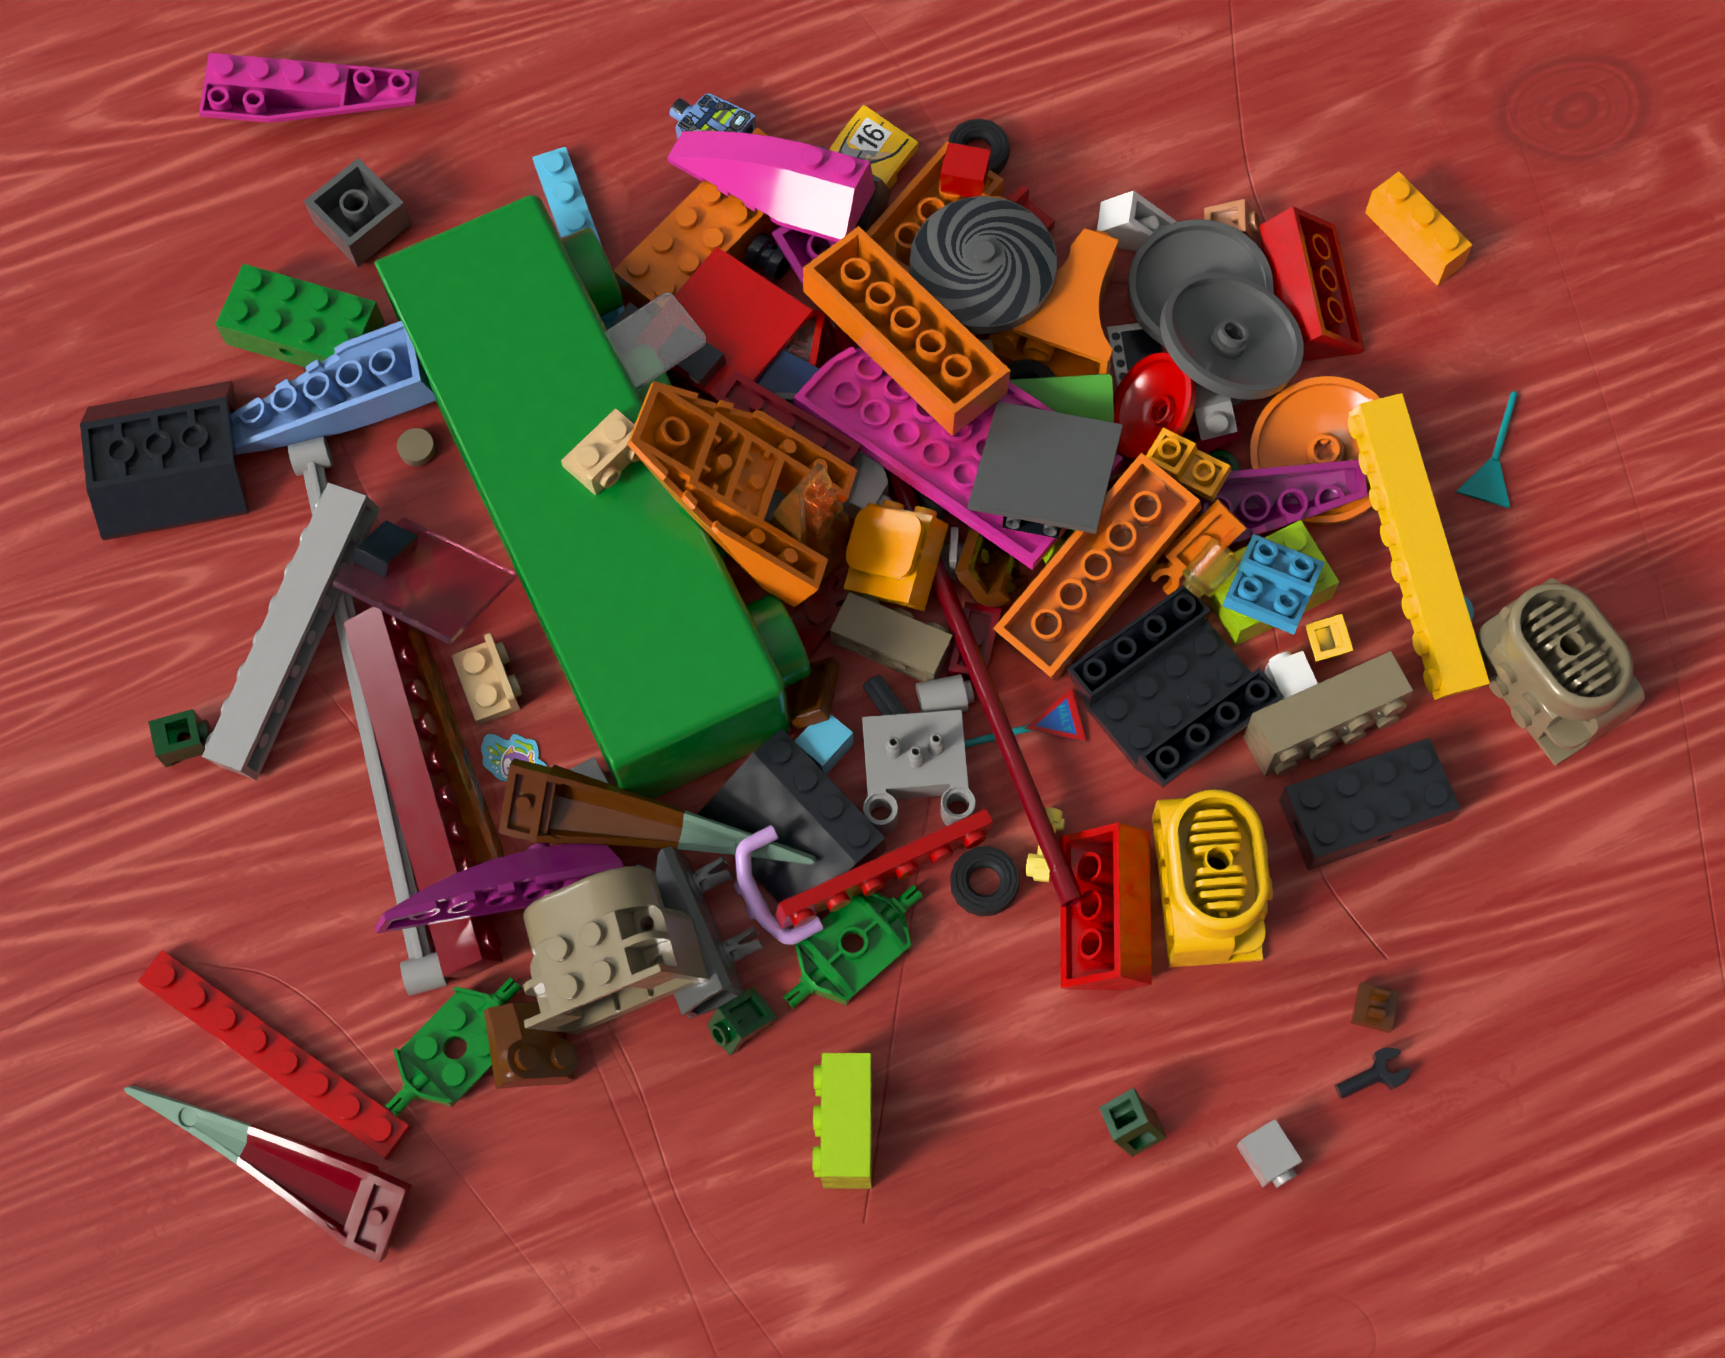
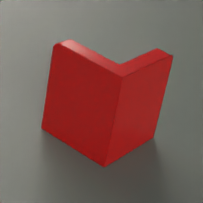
M949 143L940 173V191L965 197H979L982 193L984 194L990 170L991 150Z

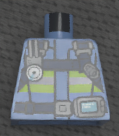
M710 93L704 94L694 106L679 98L670 109V116L679 121L675 127L677 140L683 131H723L751 134L757 128L754 114Z

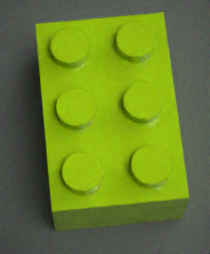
M1301 520L1265 537V539L1325 562L1304 612L1333 598L1339 580ZM1248 546L1208 565L1201 571L1198 582L1200 590L1235 647L1274 628L1266 623L1223 607L1225 597Z
M822 1053V1065H814L815 1096L821 1097V1105L813 1106V1130H815V1137H821V1146H813L814 1177H821L823 1188L872 1189L871 1053Z

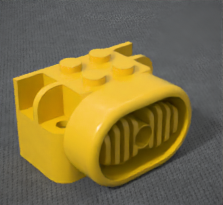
M1204 790L1187 798L1157 800L1152 814V825L1168 968L1262 961V943L1265 940L1264 919L1268 913L1267 900H1272L1273 889L1269 875L1267 842L1264 836L1263 825L1257 812L1246 800L1224 790ZM1218 858L1225 863L1226 868L1216 870L1208 864L1207 859Z

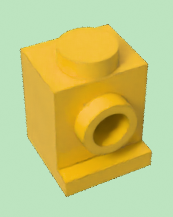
M1343 614L1305 625L1316 662L1353 651Z

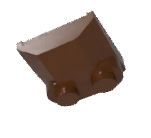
M538 1002L510 1003L484 1010L496 1088L568 1084L574 1080L573 1072L577 1069L579 1057L574 1045L567 1040L566 1034L525 1028L524 1020L541 1013Z

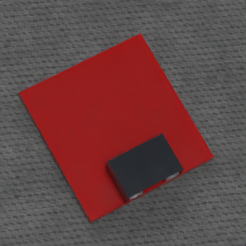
M716 247L634 342L638 347L643 345L652 347L662 364L715 400V397L734 371L756 382L814 313L812 309L719 247Z

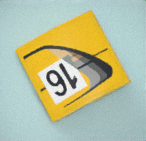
M863 105L848 122L829 150L870 161L872 174L882 179L890 189L897 182V173L919 150V142Z

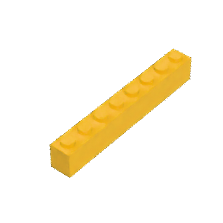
M1403 394L1360 403L1349 412L1348 428L1351 436L1357 440L1360 450L1359 465L1363 474L1368 476L1371 487L1369 491L1370 502L1373 509L1378 510L1382 523L1380 526L1381 539L1384 545L1389 547L1393 560L1391 562L1392 576L1400 584L1403 594L1402 609L1406 618L1411 620L1414 630L1412 637L1413 646L1416 653L1423 660L1425 686L1429 692H1432L1434 700L1488 685L1490 684Z

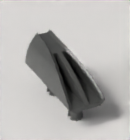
M671 846L662 848L657 857L655 875L665 908L683 911L691 917L709 980L674 994L682 1016L687 1014L690 1019L717 1010L721 1005L744 993L746 990L735 968V962L758 950L764 949L765 945L758 939L750 942L760 935L754 925L726 941L722 939L704 898V893L728 880L734 879L733 873L728 870L722 871L729 866L727 860L721 856L718 860L693 872L686 856Z

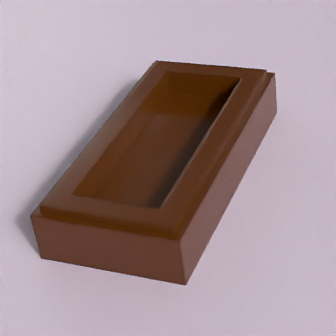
M834 656L810 663V676L798 681L790 722L796 730L829 720L840 664Z

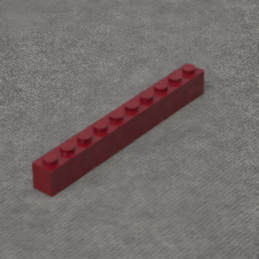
M378 604L343 622L418 889L421 891L455 873L478 864L472 856L468 842L469 832L462 821L457 805L459 802L458 794L450 781L447 770L448 760L441 750L437 736L438 725L429 709L427 702L428 691L420 678L417 667L418 657L415 650L411 647L407 633V620L401 610ZM490 914L429 925L443 977L466 979L503 962L500 952V938L493 928Z

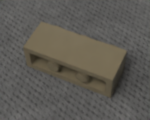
M849 592L830 629L831 644L921 682L938 679L952 649V635L943 626L934 622L922 623L915 620L914 616L908 611L901 608L891 610L880 605L879 601L874 597L865 594H859L858 596Z

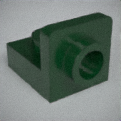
M752 987L718 1007L708 1023V1028L715 1043L723 1047L728 1055H732L738 1051L744 1041L773 1025L777 1016L757 990Z

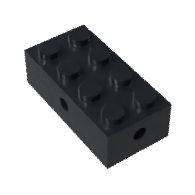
M1430 738L1286 786L1279 799L1308 870L1450 822L1461 808Z

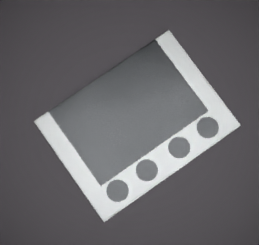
M1139 323L1107 327L1110 346L1113 349L1112 358L1117 387L1126 373L1137 362L1149 355L1163 353L1161 344L1151 338Z

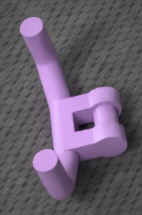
M770 825L746 837L739 843L735 855L738 881L733 886L737 894L742 895L747 905L745 910L750 919H756L761 927L781 943L793 945L824 930L816 916L813 921L802 927H794L792 929L786 927L782 929L777 919L770 913V908L766 900L763 899L752 875L751 853L778 839L774 828Z

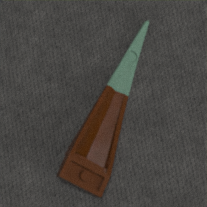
M516 758L512 760L509 766L498 832L534 843L598 844L652 848L672 846L679 850L736 855V848L739 843L752 835L743 830L629 790L621 789L620 787L557 765H553L551 768ZM774 841L751 853V857L809 865L815 863L816 857Z

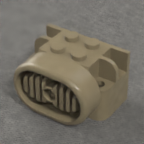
M1550 578L1542 584L1530 588L1518 599L1502 608L1500 613L1488 620L1480 628L1478 635H1476L1491 691L1497 697L1505 700L1511 708V715L1514 721L1521 728L1527 729L1554 766H1557L1627 721L1644 701V691L1633 675V659L1625 641L1585 593L1572 586L1561 584L1554 578Z
M629 866L593 874L535 900L524 911L523 919L534 957L530 965L532 979L523 984V989L526 995L537 996L541 1012L524 1020L525 1028L579 1034L709 980L691 917L683 911L664 907L656 875L649 868Z

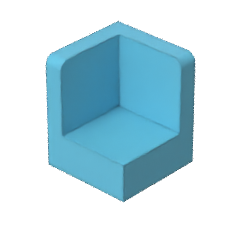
M830 714L829 720L808 726L795 742L827 775L853 746L854 737L851 730Z

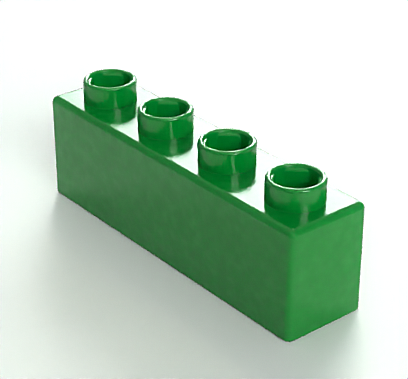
M532 194L376 260L375 267L398 322L402 321L430 380L429 384L436 398L439 410L617 787L655 799L752 754L781 728L789 735L791 732V722L785 687L809 677L811 667L800 636L781 600L769 594L745 605L723 561V558L730 555L670 495L641 460L637 462L631 461L621 471L617 482L608 489L603 488L597 495H594L562 466L561 460L615 408L635 424L650 385L656 381L672 386L652 347L643 345L620 356L601 316L623 306V298L609 260L592 229L584 227L560 237L543 201L538 196Z

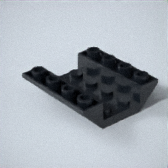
M232 381L87 408L80 422L86 490L103 541L249 514L245 480L237 467L231 414L237 410Z
M1187 582L1067 668V672L1091 716L1132 766L1162 787H1165L1249 724L1252 713L1284 699L1283 694L1260 668L1251 673L1210 625L1208 618L1211 610Z

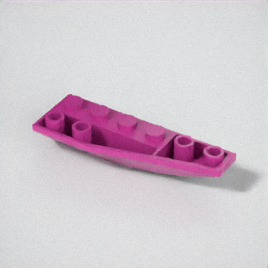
M209 53L199 115L200 117L275 123L416 105L420 75L419 71Z

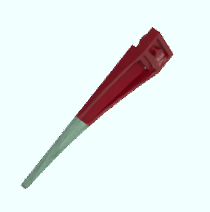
M134 1085L123 1088L127 1094L188 1131L265 1184L343 1246L378 1262L386 1258L412 1187L411 1184L380 1171L379 1166Z

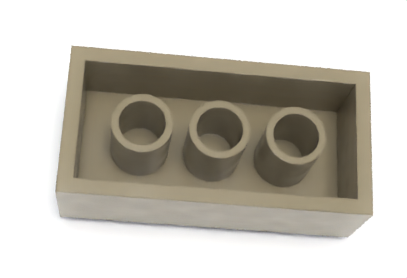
M1390 651L1252 713L1243 738L1264 777L1276 772L1277 776H1281L1294 770L1298 766L1297 762L1307 757H1310L1312 761L1322 758L1332 751V746L1344 741L1345 745H1350L1357 742L1366 735L1365 731L1378 726L1379 730L1392 726L1400 720L1399 716L1407 707L1406 703L1413 689Z

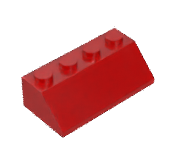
M1292 206L1259 225L1262 238L1261 248L1270 265L1273 276L1274 295L1283 302L1298 323L1304 344L1303 359L1311 361L1364 352L1365 349L1335 224Z
M1117 822L1060 836L1061 849L1067 863L1073 870L1084 897L1082 901L1072 906L1062 907L1060 903L1061 988L1066 990H1127L1152 985L1149 832Z

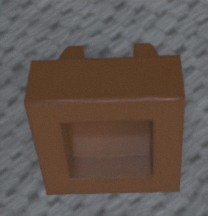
M1360 982L1356 993L1351 1023L1390 1033L1393 1029L1400 992Z

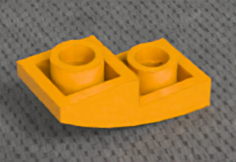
M1165 428L1161 430L1146 455L1147 458L1183 487L1213 502L1231 472L1230 465L1198 450L1196 443Z

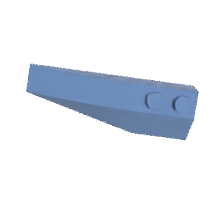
M402 321L343 342L334 348L336 353L322 362L316 359L307 365L305 373L292 381L285 379L275 386L276 389L272 394L264 399L257 397L233 412L231 417L236 455L284 447L320 436L328 437L344 433L436 401L429 384L430 380Z

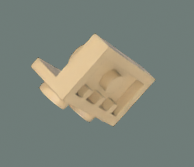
M615 408L561 460L562 466L594 495H597L603 488L608 489L612 487L619 479L621 471L631 461L637 462L640 460L627 445L635 424Z
M491 632L483 635L485 643L451 655L478 726L520 710L516 697L523 695L515 674L508 676L504 664L509 663L510 660L503 642L495 643Z

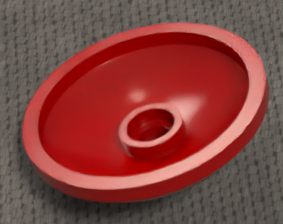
M1155 353L1137 362L1123 377L1113 396L1114 423L1123 424L1117 450L1134 460L1140 453L1145 456L1147 455L1163 428L1182 437L1194 413L1196 382L1177 366L1169 353Z

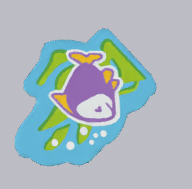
M487 734L484 737L481 745L482 763L486 769L501 781L507 782L509 766L514 758L547 766L538 759L539 752L535 740L525 739L517 734H513L510 740H505L494 734Z

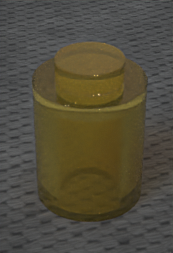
M1211 538L1182 572L1186 578L1183 584L1199 598L1203 594L1212 597L1241 564V560L1219 540Z

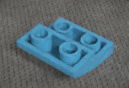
M1253 534L1225 597L1223 607L1294 635L1325 562Z

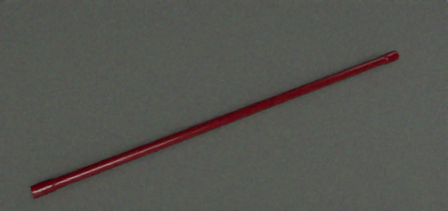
M825 313L826 325L838 354L850 347L856 349L852 338ZM886 469L899 503L905 506L904 510L914 512L915 506H920L913 487ZM940 555L932 585L1046 861L1049 876L1061 906H1072L1082 901L1084 897L1073 870L1065 859Z

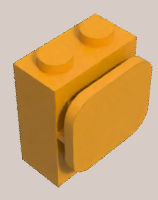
M883 500L882 505L867 503V506L860 510L855 518L848 542L846 561L850 567L843 589L858 596L859 594H865L881 602L925 611L948 524L936 518L937 512L928 508L915 506V510L912 512L904 510L905 506L903 504L890 500Z

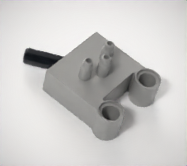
M877 675L868 679L864 683L863 689L882 716L862 717L868 797L863 807L864 816L882 835L891 833L898 824V805L895 799L942 796L940 815L946 826L975 814V797L968 787L962 710L909 714L882 676ZM960 801L966 804L968 810L963 814H954L947 807L952 802ZM878 807H885L891 812V815L884 820H876L870 814Z

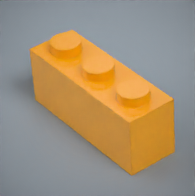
M1399 171L1372 191L1365 213L1437 286L1464 266L1472 244Z

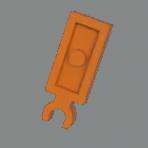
M1217 499L1164 552L1165 557L1169 561L1157 564L1151 569L1149 573L1151 580L1155 582L1162 575L1170 576L1169 581L1163 586V590L1167 595L1173 593L1178 588L1179 578L1183 574L1192 581L1246 529L1244 523Z

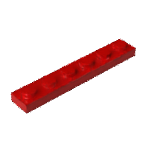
M986 809L780 902L775 917L782 929L790 925H794L795 928L802 927L816 918V913L827 908L830 912L837 911L849 904L851 897L862 892L864 896L874 894L885 886L884 882L898 877L899 880H904L918 872L919 866L930 861L933 865L939 864L951 857L954 850L964 845L966 849L978 846L987 839L986 835L993 821Z

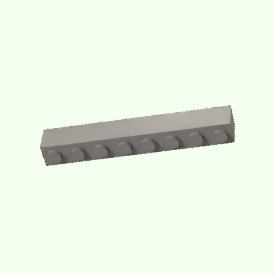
M328 483L324 492L318 497L315 504V512L309 525L301 533L300 545L294 558L285 568L282 584L277 594L270 600L269 612L264 623L254 635L253 646L246 662L238 670L234 688L230 696L223 702L221 716L217 725L206 739L205 751L202 757L217 766L257 781L355 566L353 562L355 547L368 537L381 509L367 495Z

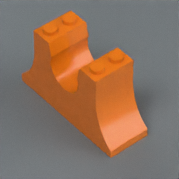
M982 193V195H981V196H986V197H992V196H989V195H986V194H983V193ZM993 196V197H996V198H1002V199L1007 200L1006 198L1001 197V196ZM1084 228L1070 246V254L1067 261L1056 271L1053 290L1047 302L1037 314L1025 323L1007 331L991 334H972L978 340L992 339L993 354L997 358L1011 363L1022 359L1041 362L1048 366L1056 377L1109 374L1113 349L1104 336L1099 310L1114 275L1119 240L1112 238L1111 235L1104 231H1092Z

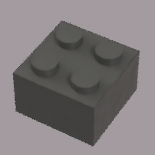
M359 158L304 200L313 223L357 267L362 265L412 224L404 202Z

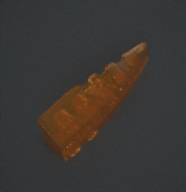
M818 462L781 501L772 516L770 524L828 559L820 588L846 559V550L849 542V517L842 511L844 509L843 504L836 499L838 494L836 490L831 488L832 481L825 467ZM808 598L802 601L800 605H803Z

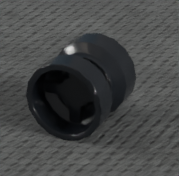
M764 232L760 233L753 240L745 256L746 263L755 269H764L765 275L774 281H779L791 266L780 247L775 244L774 238Z

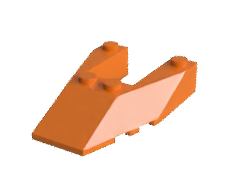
M654 381L649 387L627 445L670 495L762 589L789 605L796 607L819 589L828 559L764 521L775 488L825 518L848 500L857 469L762 411L746 412L733 408L734 403L723 400L715 403L697 398L698 393Z

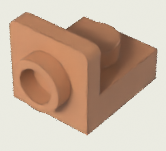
M1245 199L1204 208V220L1217 221L1232 226L1247 235L1257 245V232H1260L1259 225H1261L1259 213L1253 211Z

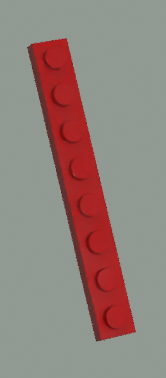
M162 950L137 981L387 1161L412 1127L165 951Z

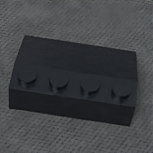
M783 728L754 751L698 813V815L751 834L772 825L778 836V839L774 840V842L816 857L815 863L811 865L751 857L752 875L778 903L868 863L886 851L885 837Z

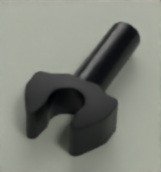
M1393 1048L1377 1050L1372 1055L1374 1062L1370 1069L1334 1085L1338 1096L1344 1099L1376 1083L1385 1084L1389 1090L1400 1087L1409 1075L1410 1069L1406 1068L1393 1074L1386 1070L1385 1063L1396 1058L1401 1051Z

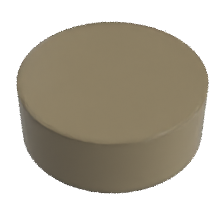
M412 428L401 434L397 441V450L401 459L406 464L417 467L427 464L433 458L435 444L431 435L426 430Z

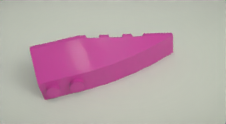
M683 131L667 157L668 163L702 182L709 181L717 186L718 191L728 197L732 194L744 201L745 206L755 212L757 210L769 215L771 221L779 226L838 242L854 230L875 191L870 161L813 145L771 136L741 132Z

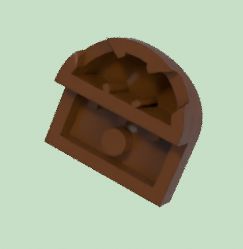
M970 527L955 571L960 583L965 585L976 601L984 606L1000 607L1016 602L1028 588V575H1021L1016 558Z

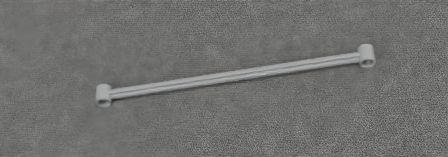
M325 436L288 445L289 457L295 475L304 476L312 516L315 512L316 501L328 484L325 469L333 467L331 452ZM348 579L333 613L397 904L417 893L418 888L343 622L357 615ZM426 925L402 929L409 960L400 962V969L407 994L412 996L448 986V978L443 977L437 952H431Z

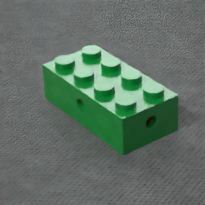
M243 263L215 325L226 345L306 367L316 359L322 362L336 353L334 348L343 342L382 328L385 321L376 301Z

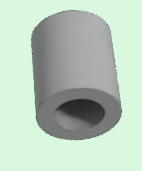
M961 674L916 683L921 713L950 710L967 712L969 711L968 703L974 702L970 680L963 681Z

